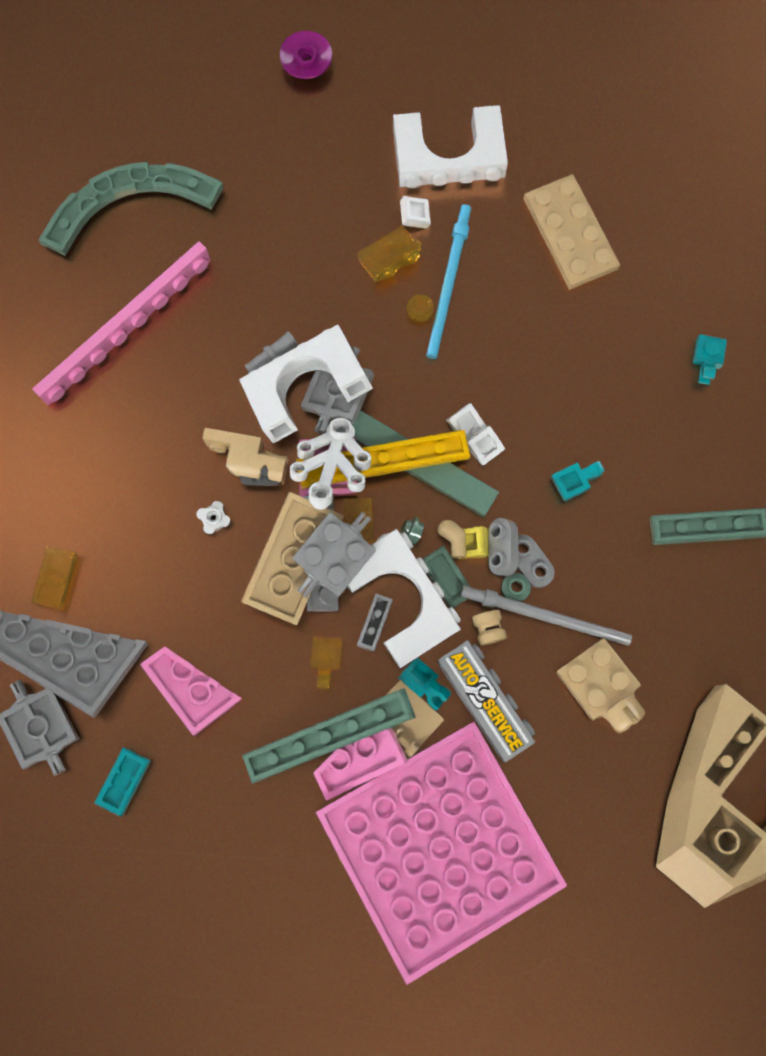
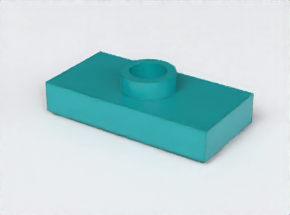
M123 747L94 804L120 817L124 816L152 760Z

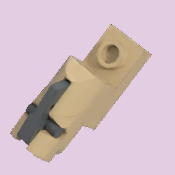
M210 428L204 429L202 439L211 451L226 453V450H229L226 467L234 476L240 477L243 485H284L288 469L287 456H281L265 450L264 453V444L261 437Z

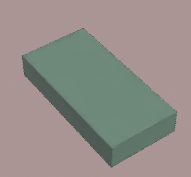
M445 546L440 547L422 559L429 569V572L426 574L432 583L437 582L445 595L443 600L448 608L451 606L455 608L468 600V598L461 597L460 594L463 585L471 586Z

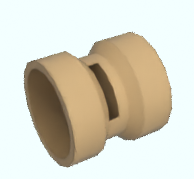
M500 610L488 611L472 617L473 625L478 628L479 632L477 637L479 646L493 644L508 638L506 630L502 628L500 623L502 619Z

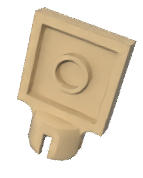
M605 638L556 672L557 676L592 722L597 718L603 717L607 719L616 732L623 733L630 729L631 725L637 724L646 714L644 708L634 695V692L641 687V684Z

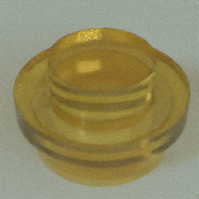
M418 294L409 299L407 314L412 320L423 322L433 315L434 304L428 296Z

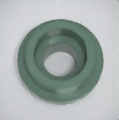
M415 516L411 520L406 519L400 534L405 532L412 544L415 545L422 535L424 523L419 522V518Z
M513 573L503 580L501 590L505 598L521 602L529 596L531 585L524 575ZM512 583H519L522 587L521 591L514 592L511 588Z

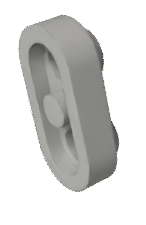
M505 518L495 519L488 531L489 568L496 575H512L516 571L519 561L518 528L514 521Z
M518 535V545L524 544L528 548L527 553H521L518 550V571L528 579L532 587H546L554 578L553 565L530 536ZM542 568L545 571V575L543 577L537 576L535 569Z

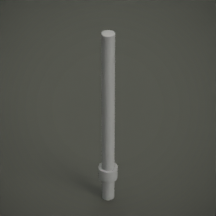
M463 585L461 590V597L481 602L484 607L491 609L498 607L627 646L630 645L632 640L631 634L499 596L498 592L489 589L482 591Z

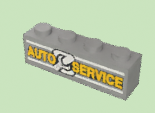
M467 640L438 659L437 664L500 760L506 763L535 743L532 737L535 732L526 719L521 721L515 712L518 706L509 693L504 695L498 685L501 684V681L492 668L487 670L481 661L485 657L476 644L471 646Z

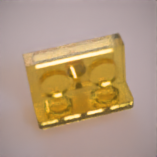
M402 225L358 252V259L375 282L381 279L386 280L392 277L400 267L405 264L407 266L417 261L421 255V242L419 239L414 241Z

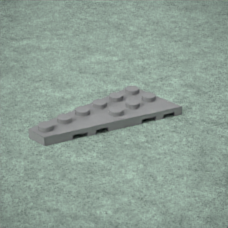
M0 609V660L93 718L97 716L148 646L147 642L143 640H130L121 638L120 635L98 633L84 627L47 619L46 621L34 619L29 615H16L3 612Z

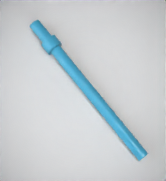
M466 204L461 205L458 221L453 226L452 247L426 357L431 359H437L463 243L468 238L470 229L468 221L471 206Z

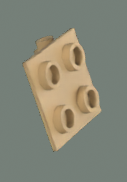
M400 680L388 694L405 688L416 716L414 719L392 727L406 758L409 759L440 726L444 719Z

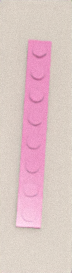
M197 242L32 390L47 405L58 401L68 387L73 383L81 381L86 371L94 364L101 363L113 347L121 345L132 330L141 327L147 321L150 314L156 309L164 307L168 298L176 291L183 290L196 273L199 274L207 268L208 263L211 261L207 248L202 243Z

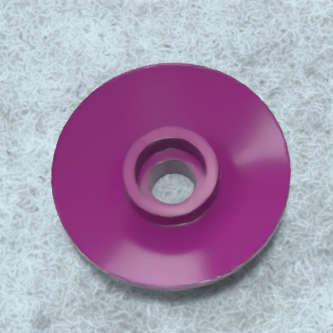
M299 31L290 35L283 42L280 49V61L283 68L290 75L300 79H312L320 76L328 69L332 61V49L328 40L321 34L313 31Z

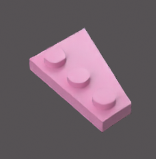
M163 647L140 664L193 737L242 700L241 697L221 686L220 683L208 677L166 647Z
M391 727L335 750L313 774L327 801L406 763L408 760Z

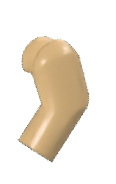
M443 520L437 530L440 536L451 542V557L465 558L466 533L464 529L452 520Z

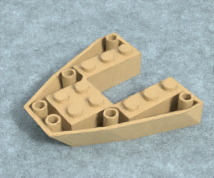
M727 684L715 686L697 709L667 800L656 868L704 908L766 880V826L762 830L721 796L766 737V715Z

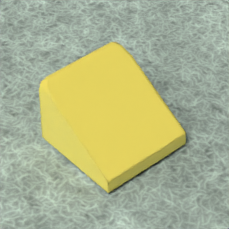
M478 526L464 529L466 533L465 558L489 557V528Z

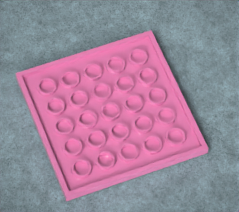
M475 722L470 723L407 759L406 763L381 774L316 812L406 985L567 886Z

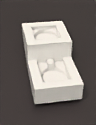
M471 403L446 420L453 431L465 430L469 451L481 465H485L505 450L490 426L485 425Z

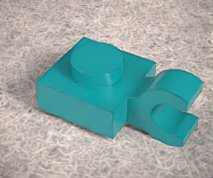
M699 334L697 337L693 364L701 365L698 383L710 385L711 379L715 378L716 368L720 369L723 366L727 339Z
M600 461L582 470L577 462L553 474L551 479L563 501L566 502L590 490L591 486L588 481L603 475L602 472L605 470Z
M418 657L398 677L420 698L425 693L428 704L435 710H438L451 695L449 689L436 681L439 675Z

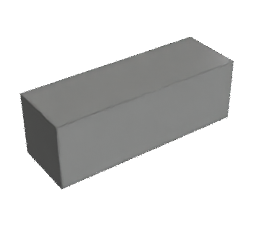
M375 594L357 647L375 652L393 599Z

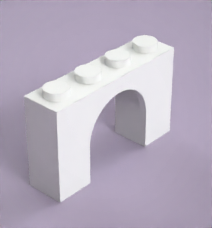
M500 105L473 108L471 126L474 146L465 155L451 159L435 155L425 145L420 112L393 115V134L399 187L416 188L420 185L429 184L441 186L451 182L470 183L474 180L486 179L488 181H495L505 178L508 161Z
M338 324L324 330L318 336L299 344L293 350L274 358L271 362L239 379L263 432L272 443L298 430L287 408L286 394L291 383L300 375L313 370L330 373L347 402L373 389Z
M396 529L371 545L376 549V552L350 582L348 588L353 593L375 578L389 573L403 575L416 585L421 597V608L416 620L410 626L383 642L398 667L401 668L461 630L458 626L461 620L453 607L447 608L442 601L445 595L438 583L434 582L432 584L426 576L429 569L422 558L416 559L410 549L413 548V544L405 532L400 534Z

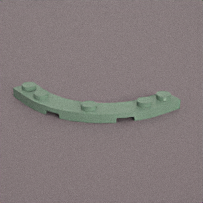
M140 162L119 166L88 180L89 184L80 189L76 194L72 192L52 216L40 236L39 242L41 245L66 256L78 233L96 212L119 198L136 193H171L187 198L212 210L224 189L223 182L194 169L173 163L149 165L148 162Z

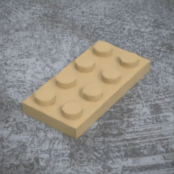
M573 174L524 194L523 199L569 290L619 269L620 263Z
M288 492L241 602L297 625L310 594L307 598L303 596L309 585H307L302 593L297 591L308 576L304 569L292 558L330 512L341 521L344 516L327 508L316 509L310 504L309 500Z

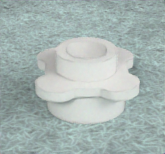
M214 501L212 506L200 508L197 511V517L202 520L204 524L203 530L207 534H213L215 531L230 524V518L225 515L223 511L224 506L220 501ZM212 515L216 516L215 520H211Z

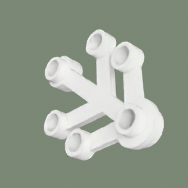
M345 418L332 420L325 434L309 441L305 440L298 443L297 455L305 461L294 462L290 466L291 479L301 482L308 477L309 471L324 465L319 482L312 484L309 488V502L316 509H325L333 501L331 484L336 467L348 479L347 486L350 491L361 492L365 488V476L357 472L356 469L362 471L369 469L371 466V455L364 451L353 439L355 437V429L351 422ZM331 444L329 450L314 456L316 449ZM343 446L354 456V467L341 453Z

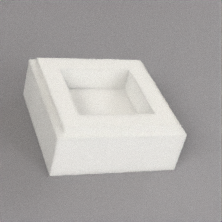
M404 196L400 200L402 225L425 229L431 225L427 199Z

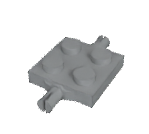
M351 346L357 358L358 354L360 353V350L355 346L354 348L353 346ZM362 368L371 384L374 378L373 371ZM316 370L301 403L303 411L320 416L314 430L319 434H325L330 421L336 418H345L351 424H355L368 392L347 402L334 377L328 372Z
M330 512L293 556L292 560L300 565L308 576L297 589L299 593H302L307 585H309L308 589L303 593L304 597L307 598L317 584L327 587L339 597L376 552V549L366 542L360 533L367 523L371 521L370 517L367 516L359 524L366 515L365 513L360 512L359 516L350 525L342 522Z
M22 680L15 681V683L9 686L17 701L8 710L0 713V725L22 769H27L40 761L47 760L53 775L56 776L66 770L58 754L66 746L80 738L58 695L46 688L36 694L28 695Z

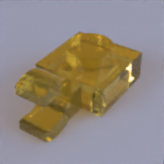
M313 637L310 667L319 669L317 688L319 690H330L331 670H340L342 639Z

